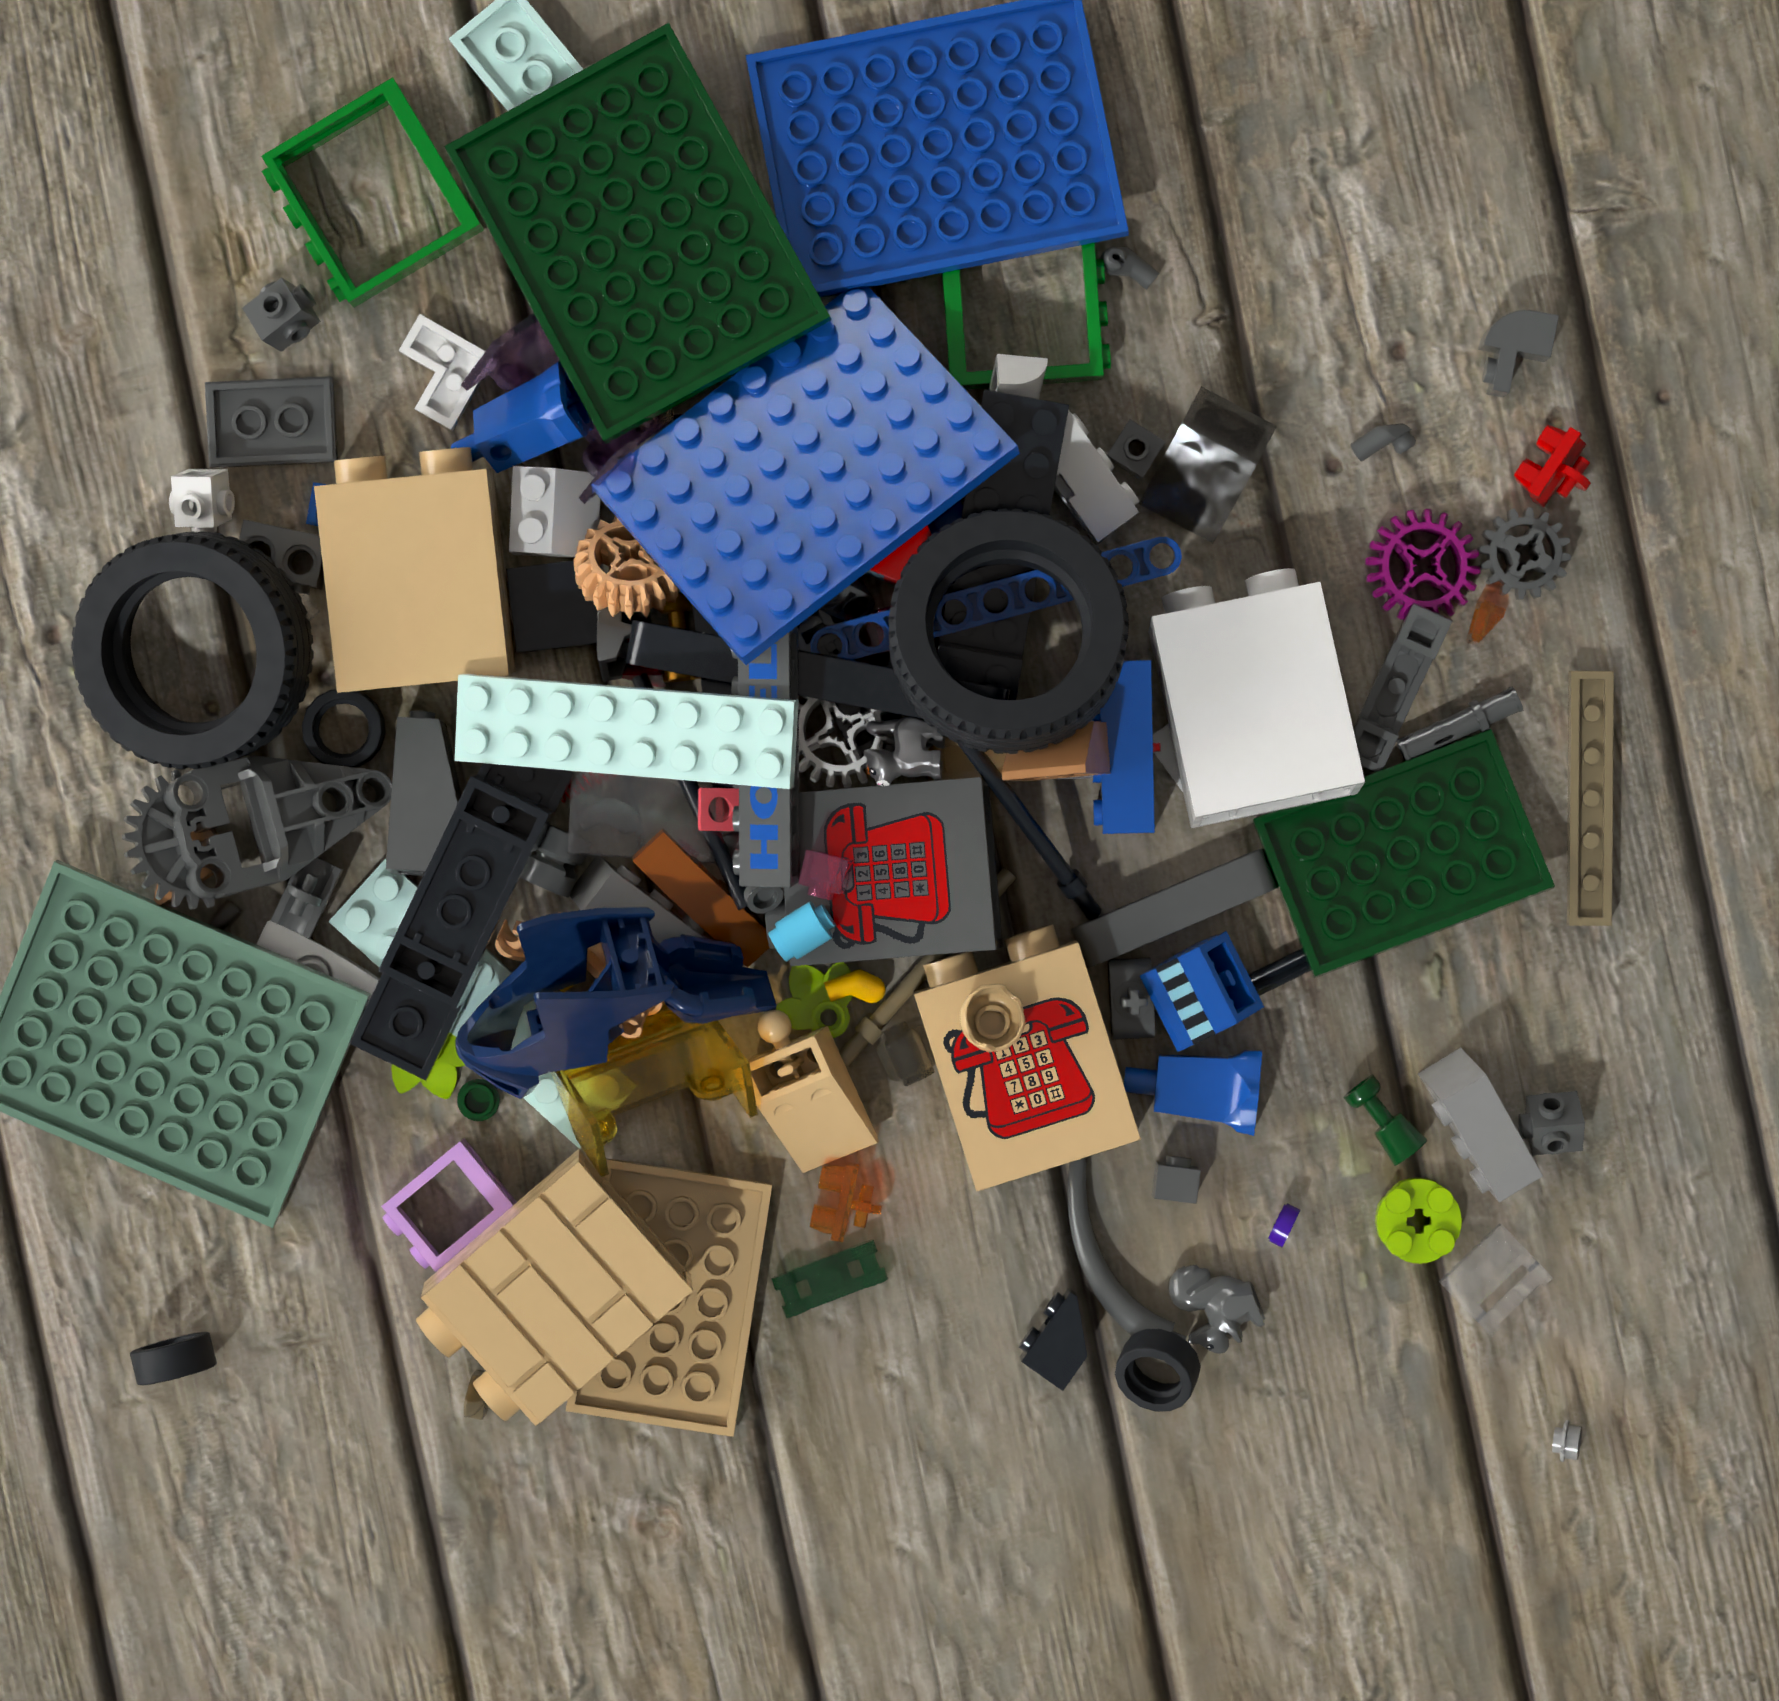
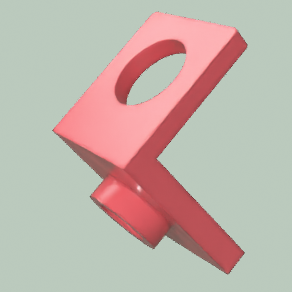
M699 788V831H734L732 816L734 806H739V789ZM714 798H716L715 821L709 815V805Z

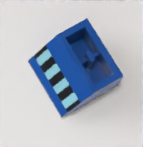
M1227 931L1194 943L1140 975L1177 1052L1241 1022L1264 1008Z

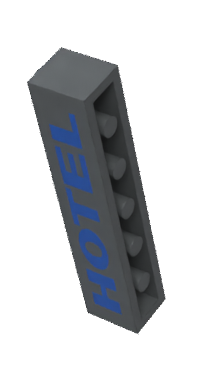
M798 626L746 666L731 649L733 659H738V676H734L732 679V695L798 700ZM799 708L794 787L783 789L733 784L734 789H739V806H734L732 816L734 832H739V849H735L733 853V872L735 875H739V886L792 887L799 882Z

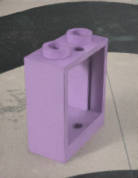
M464 1138L381 1207L386 1212L382 1218L387 1226L397 1236L403 1233L412 1243L413 1247L409 1250L416 1261L424 1269L431 1266L436 1272L517 1203V1201ZM452 1161H455L494 1210L439 1254L399 1205Z

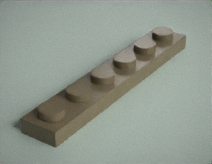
M1569 671L1567 925L1612 926L1614 671Z

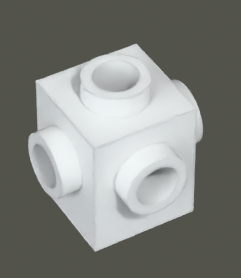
M187 469L171 476L172 491L169 497V507L172 514H174L175 527H191V532L204 531L214 533L217 532V526L232 520L235 499L233 492L229 488L228 469Z

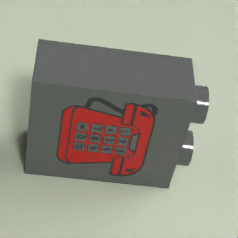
M982 777L892 784L889 786L800 792L799 882L792 887H784V897L781 903L775 909L765 913L766 932L770 949H776L768 935V932L776 928L775 923L809 901L815 907L823 904L836 925L830 929L833 938L798 960L793 957L790 959V966L986 951L1003 947L990 787Z

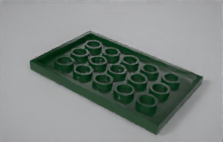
M1492 729L1364 777L1365 783L1358 794L1273 811L1253 819L1254 827L1314 979L1555 887Z

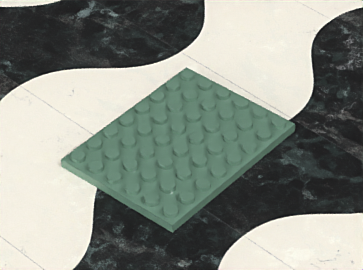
M56 860L52 865L0 994V1112L273 1228L278 1221L350 1047L349 1042L365 1011L371 993L170 907L158 905L149 898L60 860Z

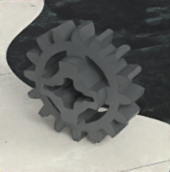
M1527 507L1522 517H1519L1514 508L1507 511L1508 522H1505L1499 516L1492 520L1497 529L1495 532L1487 529L1482 532L1481 535L1489 543L1488 545L1478 547L1477 550L1480 554L1487 555V561L1481 563L1478 567H1480V570L1490 569L1492 575L1486 581L1488 585L1497 581L1502 584L1499 591L1500 595L1504 596L1511 589H1514L1516 600H1522L1526 590H1529L1533 599L1541 597L1540 586L1552 591L1556 588L1555 582L1552 579L1553 576L1563 578L1567 575V572L1560 567V563L1570 561L1572 555L1562 553V547L1570 543V539L1558 538L1556 533L1560 531L1563 525L1557 523L1550 527L1547 524L1549 513L1544 512L1536 519L1534 518L1533 508ZM1529 526L1528 530L1521 537L1516 538L1510 534H1505L1510 528ZM1544 536L1550 544L1551 556L1545 553L1542 543ZM1531 541L1528 554L1533 557V560H1527L1518 566L1520 554L1515 549ZM1497 551L1504 556L1507 566L1504 572L1498 563ZM1534 570L1537 573L1543 574L1535 581L1520 582L1526 571Z

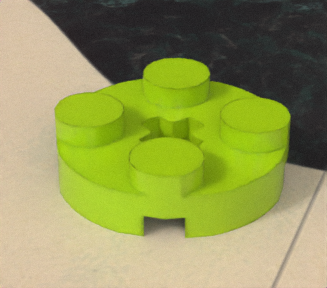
M1408 1178L1392 1186L1393 1188L1387 1191L1386 1195L1378 1203L1375 1213L1376 1231L1387 1249L1400 1259L1417 1264L1435 1261L1451 1252L1460 1235L1462 1226L1460 1208L1451 1192L1433 1180L1426 1178ZM1415 1209H1422L1423 1215L1430 1217L1429 1224L1423 1226L1422 1232H1415L1414 1226L1407 1225V1217H1413Z

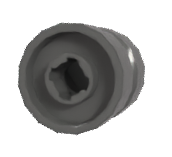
M549 825L538 850H536L535 854H531L520 878L569 898L578 878L574 871L575 866L584 864L592 843L565 830Z

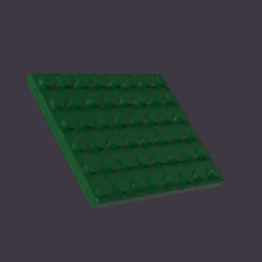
M669 23L444 146L605 444L832 320Z

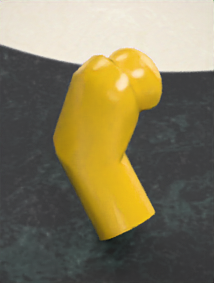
M861 969L823 982L831 1002L851 995L868 1003H877L882 1000L886 991L885 984L879 977Z

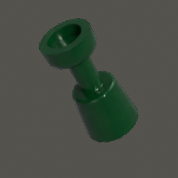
M1372 1074L1352 1088L1343 1098L1353 1108H1359L1363 1105L1379 1125L1375 1135L1394 1166L1418 1151L1427 1142V1139L1401 1113L1395 1116L1391 1115L1376 1096L1381 1086Z

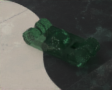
M874 1239L772 1277L773 1286L776 1291L780 1290L785 1303L781 1306L785 1317L790 1318L817 1306L888 1280L885 1268L879 1267L875 1253L878 1252ZM859 1260L864 1274L852 1277L847 1263ZM807 1279L812 1293L800 1297L796 1283Z

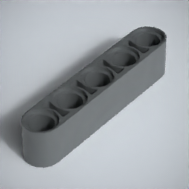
M1261 848L1072 928L1071 931L1075 941L1079 943L1086 967L1090 968L1277 889L1278 885Z

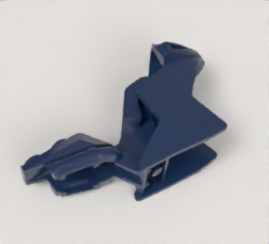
M593 908L548 914L520 923L517 926V932L526 958L525 961L477 1007L465 1024L460 1027L455 1040L456 1052L465 1066L500 1090L522 1099L539 1084L540 1075L607 1062L608 1045L624 1032L623 1022L663 1001L684 1022L699 1024L728 1017L776 1010L777 1005L767 971L743 967L744 957L740 946H736L732 942L681 934L680 937L664 939L659 944L651 931L649 921L655 917V912L650 908ZM601 942L607 965L587 992H555L586 981L588 948ZM535 1000L537 1009L526 1011L532 1036L511 1050L523 1007Z

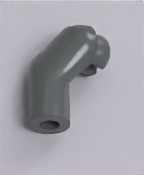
M1113 246L1106 249L1100 256V259H1104L1106 273L1116 276H1130L1146 290L1160 274L1127 247Z

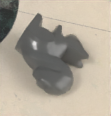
M1197 1265L1183 1266L1177 1269L1169 1280V1295L1175 1306L1188 1312L1205 1310L1208 1318L1207 1324L1189 1334L1188 1342L1190 1344H1200L1214 1353H1225L1229 1348L1227 1333L1238 1343H1241L1243 1335L1240 1325L1251 1320L1258 1327L1265 1325V1315L1254 1286L1250 1281L1243 1282L1231 1276L1211 1278L1208 1269L1199 1268Z

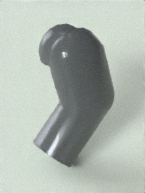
M1403 423L1380 425L1351 443L1350 446L1356 457L1362 462L1390 443H1392L1397 453L1402 454L1415 445L1416 439L1409 432L1412 429Z

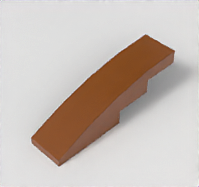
M664 828L632 856V861L712 938L732 942L736 946H740L744 957L743 965L747 968L770 948L766 925L749 908L738 911L726 884L721 879L718 880L693 854L689 855Z

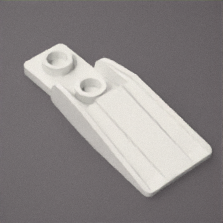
M271 920L267 921L256 944L369 992L371 996L379 981V978L347 957Z

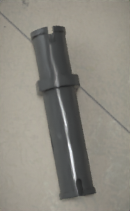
M1511 686L1507 690L1481 702L1475 699L1468 703V708L1436 721L1405 737L1398 738L1396 743L1404 760L1408 761L1432 752L1478 730L1481 733L1490 730L1489 725L1517 712L1524 711L1515 689Z

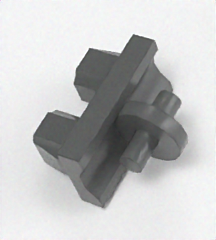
M318 857L291 876L271 921L311 939L343 869Z

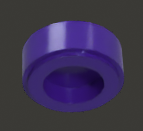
M1288 1203L1284 1204L1268 1237L1270 1239L1269 1242L1281 1248L1283 1247L1300 1209Z

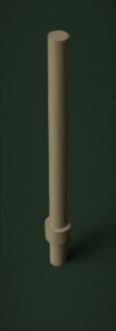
M1003 868L997 874L999 897L1016 880V877L1006 868ZM948 954L925 955L869 1018L864 1016L854 1028L857 1032L839 1051L846 1067L853 1062L869 1043L873 1045L884 1032L881 1029L927 979L923 965L945 958Z

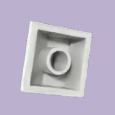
M513 466L509 552L513 555L575 558L579 540L585 539L587 529L597 530L600 522L601 499L594 492L591 484L599 479L602 474L559 468Z

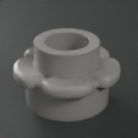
M1569 1420L1564 1422L1563 1428L1555 1427L1552 1452L1560 1453L1561 1462H1564L1565 1459L1578 1460L1580 1453L1582 1426L1569 1425Z

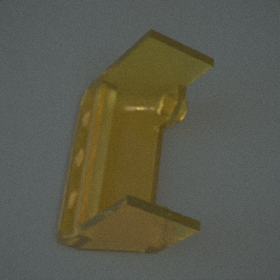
M666 1005L662 1006L656 1014L646 1017L643 1031L639 1037L626 1038L620 1035L608 1045L607 1062L551 1072L575 1138L601 1177L609 1174L603 1145L610 1142L617 1134V1124L613 1116L689 1087L696 1097L708 1101H716L734 1094L750 1118L758 1115L750 1063L720 1022L716 1020L704 1024L686 1023Z

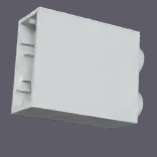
M1278 569L1252 576L1245 580L1248 597L1215 603L1211 586H1197L1178 590L1162 597L1165 614L1151 617L1148 632L1191 828L1358 794L1365 783L1321 582L1299 586L1295 569Z

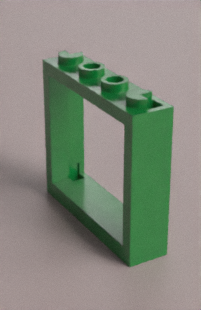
M393 77L261 156L267 165V168L261 171L274 193L281 189L289 202L283 209L295 229L303 226L311 239L305 243L310 255L318 266L325 262L333 275L332 278L327 280L331 290L339 302L347 299L354 308L484 231L483 226ZM390 105L461 225L356 287L285 167Z
M1095 243L1081 245L1089 363L1047 366L1043 384L1098 381L1103 379V369H1111L1109 343L1102 344L1101 327L1108 326L1107 302L1099 301L1098 285L1105 284L1104 259H1096ZM960 269L942 273L949 373L965 390L989 388L993 370L967 372Z

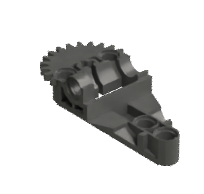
M256 755L216 764L212 767L194 769L182 776L179 770H174L171 772V782L169 783L162 775L155 778L158 792L147 785L141 789L147 803L136 799L132 800L130 805L139 813V816L127 815L124 818V822L134 827L135 831L123 834L122 840L135 843V847L125 852L124 856L125 858H139L140 862L130 871L132 875L141 872L148 874L141 885L144 889L155 883L158 884L156 899L161 900L170 891L172 892V906L174 907L179 906L184 896H186L189 909H196L199 899H203L207 908L215 906V899L255 888L270 886L289 879L385 807L391 800L392 782L385 773L377 770ZM364 782L374 788L376 792L374 802L368 801L363 796L362 786ZM180 785L191 789L194 795L192 805L184 804L178 796ZM237 785L241 786L261 864L246 868L241 866L232 831L211 836L201 842L199 840L192 841L190 836L192 832L201 833L230 823L221 790ZM324 792L334 796L336 800L335 812H331L324 807L322 803ZM202 868H208L214 873L216 877L214 888H208L202 883L200 878Z

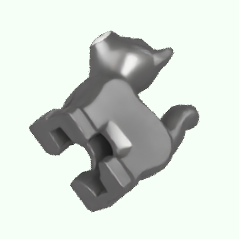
M917 717L890 719L883 722L871 720L867 723V731L874 736L894 735V752L884 749L864 750V755L867 759V772L875 779L877 785L889 786L895 778L901 775L906 777L929 776L934 781L942 780L941 750L928 751L933 745L937 748L945 749L946 736L938 733L937 727H930L923 719Z

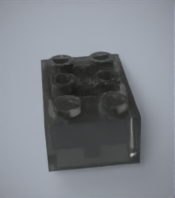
M1201 386L1138 504L1213 544L1277 426Z

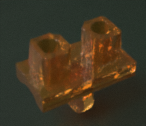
M847 1162L846 1167L822 1165L818 1188L839 1192L840 1197L837 1208L814 1203L810 1227L823 1233L832 1234L831 1240L844 1241L850 1209L856 1210L853 1225L866 1228L869 1213L881 1214L883 1205L871 1202L874 1186L862 1184L859 1199L853 1198L859 1164Z

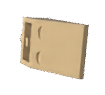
M770 1010L760 1017L758 1032L761 1038L768 1043H772L774 1048L751 1057L739 1068L757 1107L802 1173L878 1143L877 1134L828 1026L790 1041L789 1035L792 1029L790 1018L780 1010ZM776 1061L782 1062L784 1064V1066H782L778 1070V1072L775 1070L774 1063Z

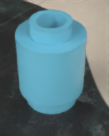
M809 901L775 923L776 928L768 932V935L778 953L787 962L793 957L797 960L832 939L833 935L830 929L836 925L823 904L815 907Z

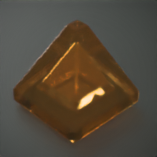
M1487 600L1477 603L1466 638L1467 643L1472 645L1479 643L1504 617L1506 609Z

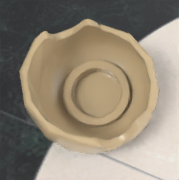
M1001 984L980 986L967 996L960 1010V1026L963 1034L970 1043L986 1052H998L1008 1049L1020 1039L1026 1024L1022 1001L1007 990L1005 985Z

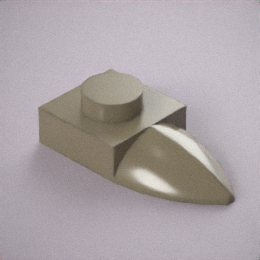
M476 1370L470 1379L464 1401V1417L482 1420L487 1413V1409H491L473 1385V1382L485 1371Z

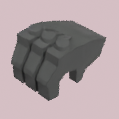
M608 607L597 611L596 616L598 619L597 656L604 682L618 680L623 676L628 665L626 663L629 645L627 639L630 638L633 620L652 623L650 612L647 618L642 612H634L629 620L626 613L619 611L612 617Z

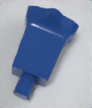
M559 360L537 377L473 410L474 433L452 443L451 449L471 447L472 462L484 457L494 471L499 473L552 449L587 436L588 431L594 429V424Z
M1244 1050L1237 1055L1228 1057L1159 1054L1157 1070L1126 1067L1124 1088L1126 1093L1155 1095L1154 1112L1222 1122L1231 1126L1239 1133L1254 1136L1260 1090L1262 1050Z

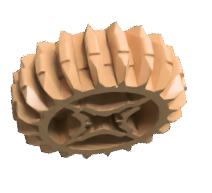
M616 516L613 523L610 524L600 519L597 530L587 529L585 539L579 540L577 553L573 560L574 571H576L575 581L578 589H582L585 601H593L597 611L608 607L612 617L619 611L626 613L630 620L634 612H642L647 618L651 608L663 612L666 602L676 603L678 592H680L679 588L660 567L655 565L652 557ZM602 563L609 567L607 574L600 568Z

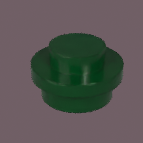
M485 1079L470 1080L459 1090L457 1096L458 1108L466 1118L472 1121L487 1120L499 1108V1092L493 1084Z

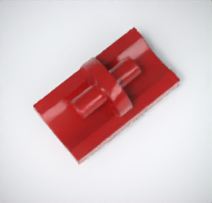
M1547 425L1536 443L1539 449L1551 455L1544 467L1526 458L1514 473L1516 481L1529 492L1533 502L1543 508L1555 491L1564 498H1567L1574 486L1586 491L1591 484L1582 475L1590 462L1584 457L1579 456L1586 443L1580 438L1582 434L1572 427L1565 432Z

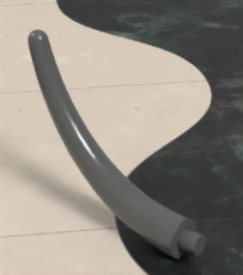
M1086 1157L1070 1162L1067 1189L1070 1229L1079 1263L1094 1294L1110 1316L1130 1335L1144 1329H1163L1176 1333L1186 1340L1187 1336L1173 1331L1175 1322L1153 1313L1140 1304L1126 1291L1112 1273L1099 1248L1090 1219L1086 1190Z

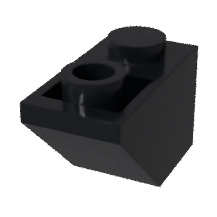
M1070 1288L1067 1289L1064 1295L1057 1292L1043 1311L1048 1316L1039 1330L1032 1327L1019 1345V1348L1023 1350V1353L1020 1355L1021 1362L1062 1391H1064L1088 1357L1076 1293Z

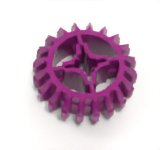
M1431 509L1423 510L1421 522H1418L1414 510H1408L1405 516L1407 525H1404L1398 516L1392 517L1390 523L1395 532L1392 533L1388 528L1381 526L1377 533L1385 541L1384 544L1378 541H1371L1368 545V548L1379 553V556L1367 557L1364 562L1369 567H1377L1378 571L1365 577L1366 582L1372 583L1379 580L1382 586L1371 593L1373 598H1378L1386 593L1390 598L1383 604L1382 608L1385 611H1389L1396 603L1399 604L1400 607L1396 617L1400 620L1405 619L1413 603L1438 614V607H1440L1446 616L1454 615L1455 610L1450 601L1453 600L1460 606L1466 605L1468 600L1460 590L1473 592L1477 587L1474 582L1466 579V575L1480 574V567L1468 566L1467 560L1479 557V551L1471 550L1465 552L1463 547L1473 540V536L1468 534L1459 540L1455 534L1461 530L1463 524L1457 521L1447 529L1444 527L1448 520V514L1445 512L1438 516L1436 523L1432 522ZM1412 532H1427L1439 537L1426 550L1417 549L1412 544L1408 545L1401 539L1404 535ZM1447 547L1452 551L1455 560V576L1452 583L1447 579L1448 576L1442 571L1440 566V559ZM1392 549L1398 553L1397 557L1404 563L1405 567L1404 575L1397 586L1392 581L1389 571V558ZM1436 551L1430 558L1432 565L1428 566V568H1432L1431 575L1425 572L1409 582V579L1415 574L1413 567L1417 566L1413 564L1414 558L1420 560ZM1420 582L1427 583L1433 588L1437 587L1443 593L1440 598L1431 601H1419L1406 596Z

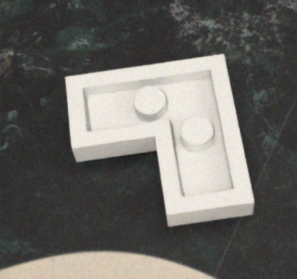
M419 314L399 351L435 373L414 409L454 431L495 357Z

